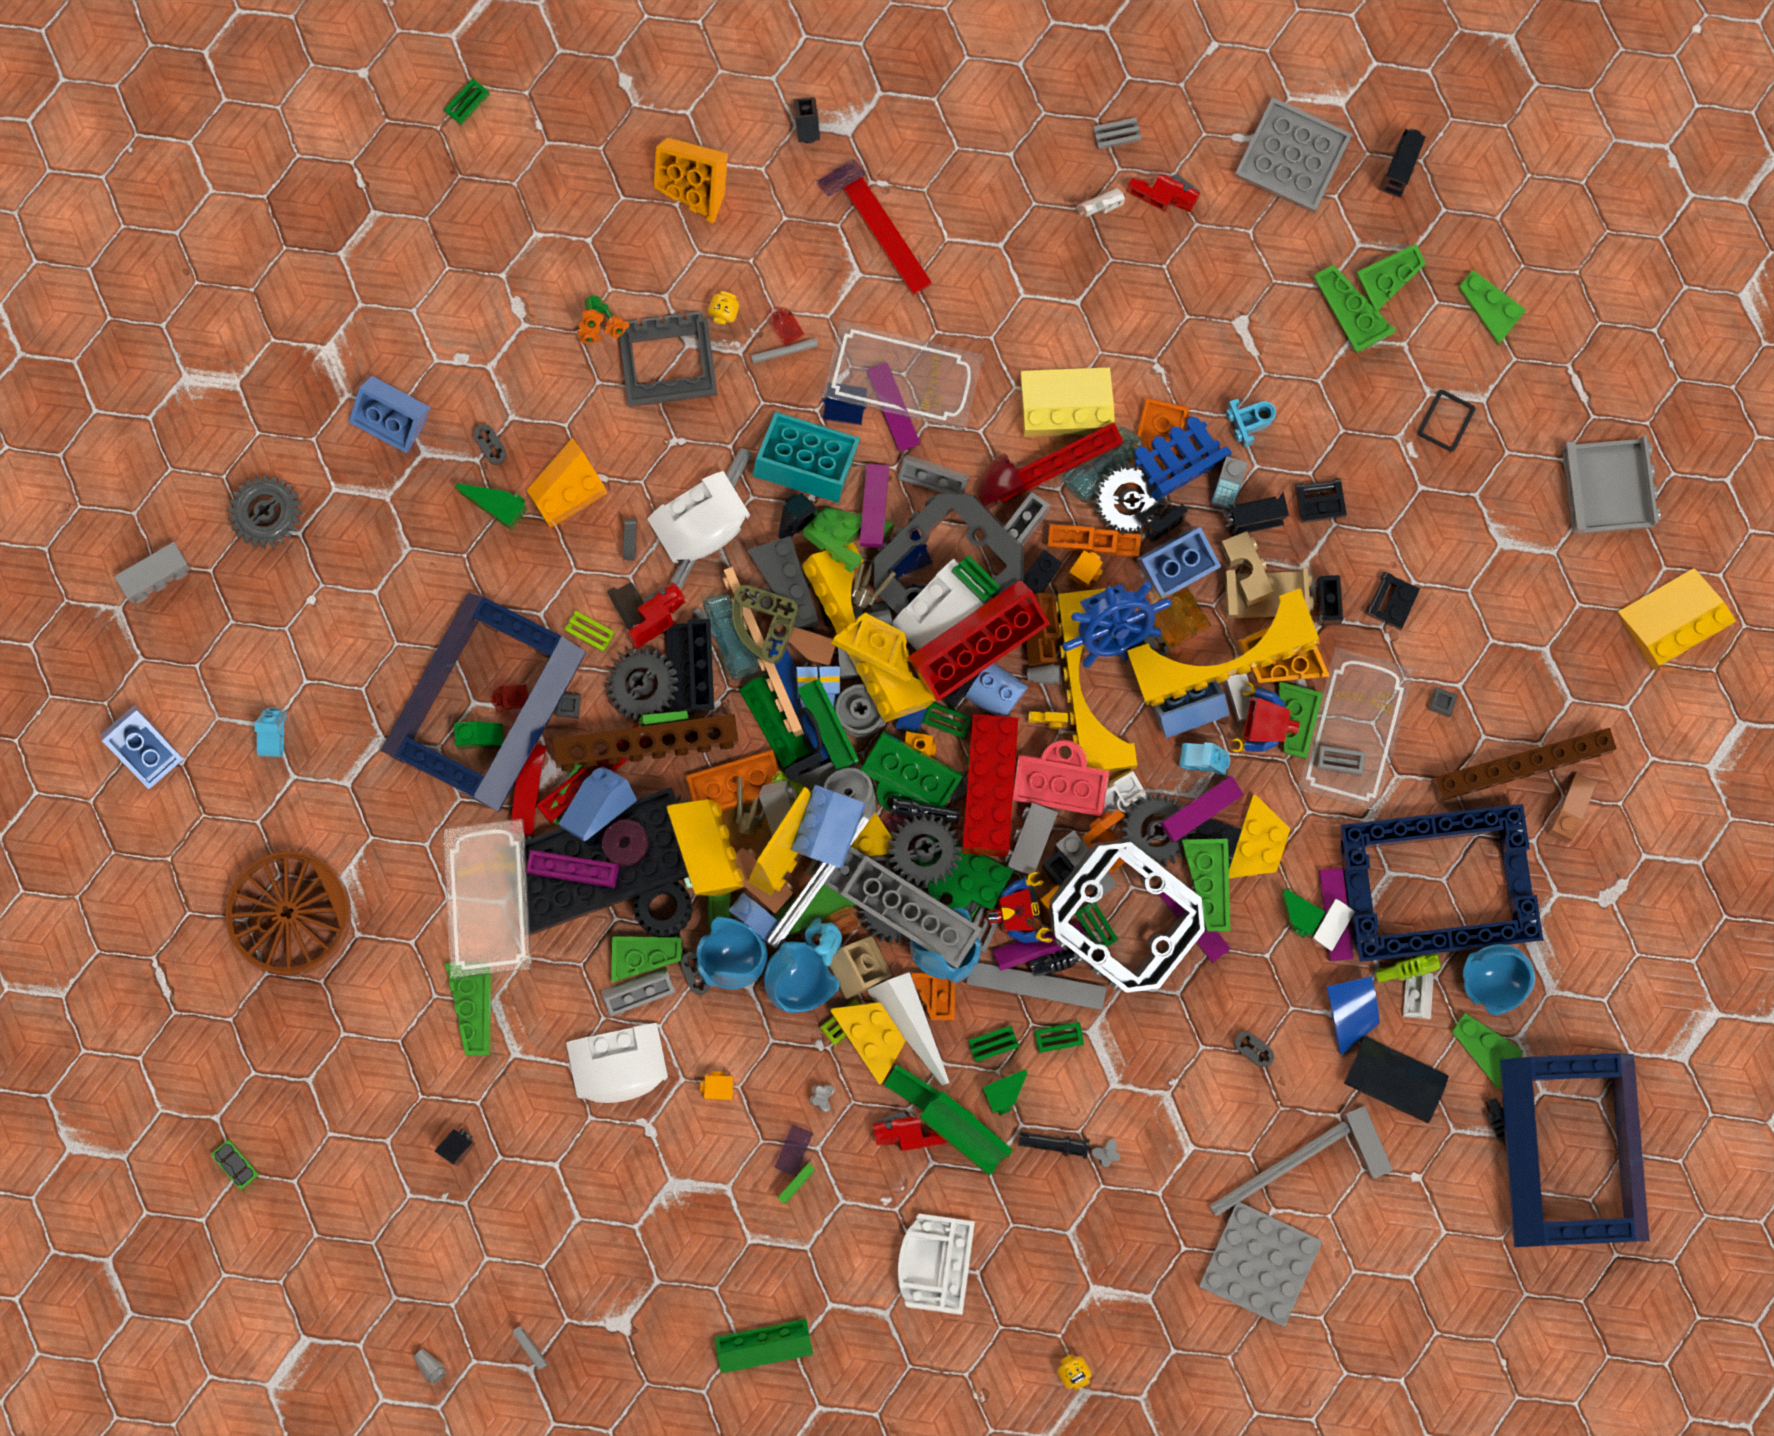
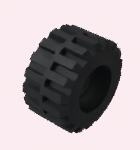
M675 882L639 895L634 899V913L638 923L647 933L653 934L656 937L677 935L680 933V930L687 927L688 921L691 920V913L693 912L692 901L687 890L680 883ZM659 895H670L676 901V913L668 920H657L650 913V904Z

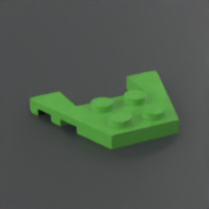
M825 507L804 527L803 536L819 549H826L832 554L831 558L836 562L841 561L844 563L847 571L852 573L862 561V555L846 548L861 533L862 515ZM885 521L883 540L893 531L894 523Z

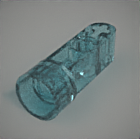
M1125 427L1118 428L1124 444L1077 467L1064 479L1066 487L1076 498L1086 503L1094 495L1093 491L1100 489L1097 482L1104 481L1101 474L1109 476L1108 468L1116 471V464H1120L1122 467L1134 455L1135 450L1142 445L1140 436Z
M725 593L705 599L703 601L704 610L707 618L711 619V627L725 658L724 663L731 679L739 680L756 673L761 667L757 657L746 648L735 630L732 617V602L728 594Z

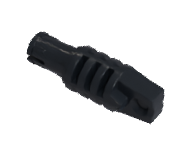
M1066 948V950L1063 949L1041 956L1031 961L1029 965L1033 976H1041L1072 968L1076 962L1080 961L1072 956L1073 950Z
M1492 1098L1485 1102L1489 1112L1486 1116L1497 1140L1503 1143L1506 1149L1503 1107H1501L1497 1098Z

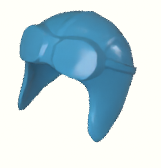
M951 909L971 922L970 914L966 909ZM976 939L958 969L947 963L942 955L928 951L910 940V951L914 962L922 971L930 976L957 983L967 978L972 973L973 967L978 964L981 954V940Z
M726 917L715 918L711 924L712 931L709 935L701 938L697 947L696 957L698 959L697 968L708 986H717L730 990L744 988L756 981L762 974L767 962L766 945L762 938L746 924Z
M784 942L779 951L770 959L765 971L764 985L769 999L780 1010L788 1013L813 1010L828 1001L839 990V980L830 974L828 967L824 964L822 955L815 951V946H810L805 942Z
M1506 944L1490 945L1478 952L1470 953L1466 959L1462 975L1464 978V988L1470 1000L1475 1005L1485 1006L1487 1012L1491 1015H1501L1521 1005L1528 998L1535 984V971L1529 958L1521 950Z

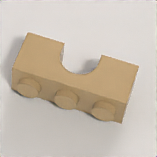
M1246 531L1222 541L1221 549L1229 567L1245 565L1252 572L1250 577L1239 583V589L1247 608L1273 598L1276 587L1272 577H1267L1265 570L1267 567L1263 557H1258L1256 552L1258 546L1254 537L1250 538Z

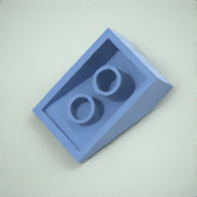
M136 705L132 706L100 734L102 742L148 789L154 786L183 760V757Z
M602 766L594 770L584 780L559 825L585 842L635 803L637 799L625 778Z

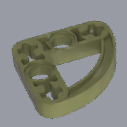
M742 585L737 588L732 604L735 630L751 653L765 662L778 663L784 656L799 615V608L795 601L749 585ZM749 591L751 597L757 598L756 606L754 605V600L747 598L743 601L740 595ZM766 597L773 599V605L769 609L761 607V601ZM778 601H781L779 604L784 608H788L791 605L794 612H789L788 615H785L784 610L777 608ZM743 607L774 617L762 648L750 638L743 621ZM780 625L785 626L787 629L783 637H777L774 634L775 628ZM771 639H774L777 642H781L782 645L777 643L775 650L778 652V655H773L770 658L767 651L773 649L774 642Z

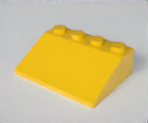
M1695 568L1617 612L1652 670L1736 622L1725 602Z
M806 787L803 788L758 858L748 880L750 884L772 896L775 890L780 892L786 882L783 877L787 872L791 874L798 863L795 858L799 853L791 849L811 797L810 791Z
M707 799L666 806L695 895L720 897L743 888L742 881L744 876L741 869L737 867L735 861L737 855L735 849L730 846L728 840L730 834L727 826L723 825L720 805L715 800Z

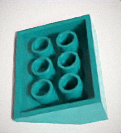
M775 412L756 457L753 477L839 503L860 438Z

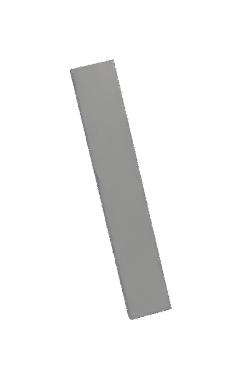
M978 963L973 967V971L967 977L966 985L1097 1010H1103L1107 988L1045 975L1033 976L1030 972L1009 968L1000 971L998 966Z

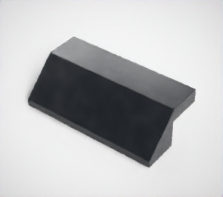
M711 619L688 620V623L674 624L666 630L667 662H673L670 669H676L677 673L672 677L678 678L679 681L673 684V686L678 688V691L672 692L675 700H669L671 705L669 710L670 712L687 711L688 714L713 710L715 708Z
M1364 1036L1357 1055L1349 1067L1344 1084L1429 1124L1444 1093L1449 1075Z

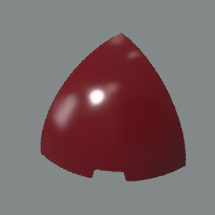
M1004 453L994 459L986 467L979 480L977 498L987 509L997 506L998 500L1023 490L1024 483L1014 464L1010 463L1007 454Z

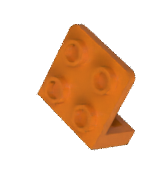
M1120 809L1113 814L1109 810L1089 825L1091 830L1082 837L1088 849L1097 842L1119 840L1110 828L1125 816ZM1119 857L1108 871L1112 873L1123 865L1125 861Z

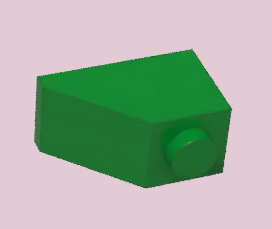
M478 721L454 723L455 746L458 750L501 747L504 742L503 724Z
M1285 888L1281 893V899L1289 927L1293 928L1292 932L1297 936L1310 938L1324 916L1325 911Z
M1026 1069L982 1088L993 1114L998 1112L999 1116L1012 1111L1011 1106L1015 1105L1027 1076Z

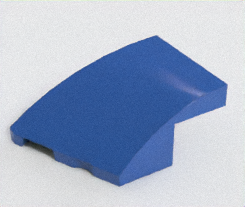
M1372 976L1326 987L1340 1055L1344 1054L1380 1023Z

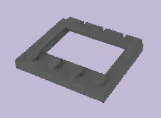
M702 311L686 313L687 320H683L682 313L665 315V323H661L660 316L643 318V326L638 325V319L628 320L629 327L619 337L629 407L718 396L707 317L703 318ZM698 334L703 367L702 376L637 384L632 343Z

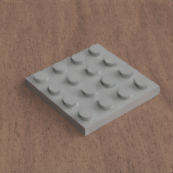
M1272 97L1235 173V177L1315 213L1352 134Z
M1238 1202L1230 1214L1198 1287L1285 1327L1322 1241Z

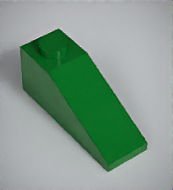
M457 483L455 486L458 493L511 531L528 510L524 504L525 500L517 493L512 495L507 491Z

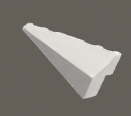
M910 972L868 989V994L875 1002H881L904 1039L933 1073L942 1086L948 1084L947 1074Z

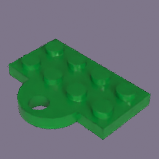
M884 731L860 767L861 771L878 781L877 798L880 805L887 811L890 808L887 800L893 795L900 799L911 800L913 798L918 800V803L944 807L962 779V774Z
M930 836L927 837V838H930L931 840H933L934 843H937V842H938V841L935 840L933 837H930ZM959 843L956 846L962 847L963 844ZM922 846L921 850H924L925 853H928L929 849H926L925 846ZM942 851L935 853L934 858L929 862H920L915 859L914 863L922 867L931 866L940 859ZM960 852L956 855L961 856L962 860L955 862L959 866L957 870L950 869L953 872L952 877L944 875L946 878L945 883L937 879V886L929 882V896L939 901L940 896L943 894L951 896L952 903L947 905L950 909H965L972 901L986 910H993L1013 870L984 855L962 854Z

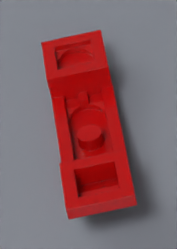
M535 746L516 780L510 833L533 836L537 814L536 805L547 746Z

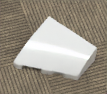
M1116 188L1077 205L1076 209L1079 215L1084 214L1085 217L1100 210L1105 214L1122 206L1125 197Z
M1132 769L1108 782L1104 813L1110 810L1113 814L1118 809L1122 812H1125L1126 809L1133 811L1131 803L1134 802L1139 805V797L1147 801V794Z

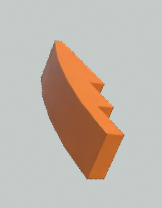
M1052 524L1049 526V548L1083 552L1085 550L1088 553L1092 551L1098 555L1138 558L1141 554V534L1124 533V535H1121V533L1115 530L1095 529V527Z

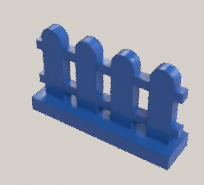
M1190 417L1186 422L1188 431L1183 432L1180 427H1173L1168 434L1169 442H1166L1163 437L1158 436L1151 443L1153 451L1149 452L1143 446L1135 450L1134 458L1136 461L1134 464L1136 467L1141 466L1149 478L1147 481L1149 486H1155L1156 489L1152 492L1151 496L1156 502L1222 464L1226 456L1229 457L1232 454L1228 446L1222 449L1218 447L1221 443L1218 439L1214 441L1205 429L1208 426L1205 421L1201 423L1197 417ZM1190 436H1193L1200 446V450L1197 451L1188 439ZM1175 446L1184 459L1180 461L1171 447ZM1154 457H1159V459L1166 467V470H1161L1159 465L1154 460ZM1188 464L1189 468L1185 469L1184 466ZM1171 474L1172 478L1168 480L1167 476Z

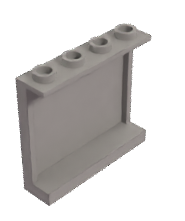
M1647 435L1635 440L1577 445L1576 442L1565 443L1562 447L1573 535L1654 528L1658 524L1661 513L1659 507H1656L1655 499L1658 497L1657 486L1653 485L1652 477L1655 476L1654 464L1650 463L1652 445L1651 442H1648Z

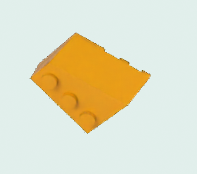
M666 138L656 146L654 188L671 199L679 200L689 206V210L694 213L699 212L707 217V221L713 224L725 195L728 153Z
M573 437L526 490L549 528L554 527L607 495L605 486Z
M1270 626L1236 641L1242 655L1251 650L1263 638ZM1318 647L1304 652L1303 649L1294 652L1295 655L1288 659L1282 660L1281 657L1273 660L1271 665L1266 667L1258 665L1251 668V672L1258 683L1330 677Z

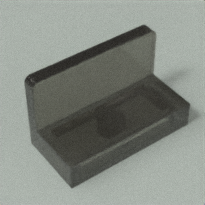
M629 583L618 590L613 587L607 591L628 631L636 624L643 622L637 608L644 602L633 583Z

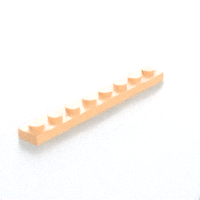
M733 567L724 570L727 577L723 578L727 590H733L735 595L737 588L741 585ZM741 594L740 596L743 598V601H745V595ZM743 607V621L746 631L750 630L751 639L762 648L765 641L751 609ZM760 658L757 659L762 672L767 670L770 678L766 679L771 692L776 691L778 699H775L779 711H784L787 719L783 721L788 732L793 731L795 737L804 734L775 664L765 662Z

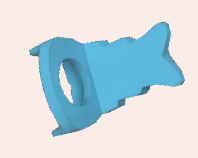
M816 918L806 929L805 938L810 946L816 947L815 951L822 955L824 964L829 966L833 955L841 947L842 934L832 922L821 924V918ZM815 934H822L819 939V946L812 941V936Z

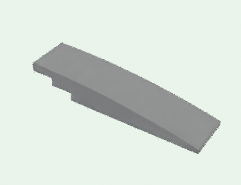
M851 846L842 869L835 867L824 882V885L928 951L942 955L947 963L957 969L983 930ZM813 859L805 873L812 877L822 862Z

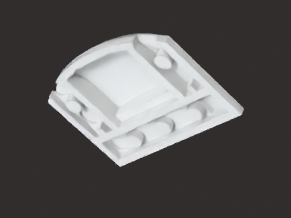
M724 471L702 479L703 482L670 503L662 504L647 518L673 563H679L678 560L687 559L694 561L714 553L730 542L740 532L741 529L739 527L742 525L745 517L749 518L748 510Z
M955 559L951 560L940 570L936 577L892 622L893 627L905 632L906 640L916 650H919L993 599L991 596L985 603H982L951 572L959 564ZM961 569V571L986 595L987 593L979 585H977L963 569Z
M657 1023L635 1026L566 1042L578 1098L582 1099L583 1097L598 1103L627 1101L649 1093L662 1080L665 1081L668 1078Z
M919 1214L916 1217L917 1220L906 1232L899 1255L898 1280L905 1300L904 1303L908 1308L963 1315L975 1222Z

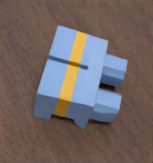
M840 666L819 667L818 674L817 667H797L795 671L797 688L819 678L835 709L837 698L840 694ZM797 690V699H800L801 708H806Z

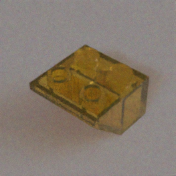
M1188 588L1162 598L1161 600L1170 599L1172 604L1170 607L1155 613L1154 626L1161 629V637L1169 650L1185 643L1211 627L1206 614L1201 610L1194 595L1190 593Z

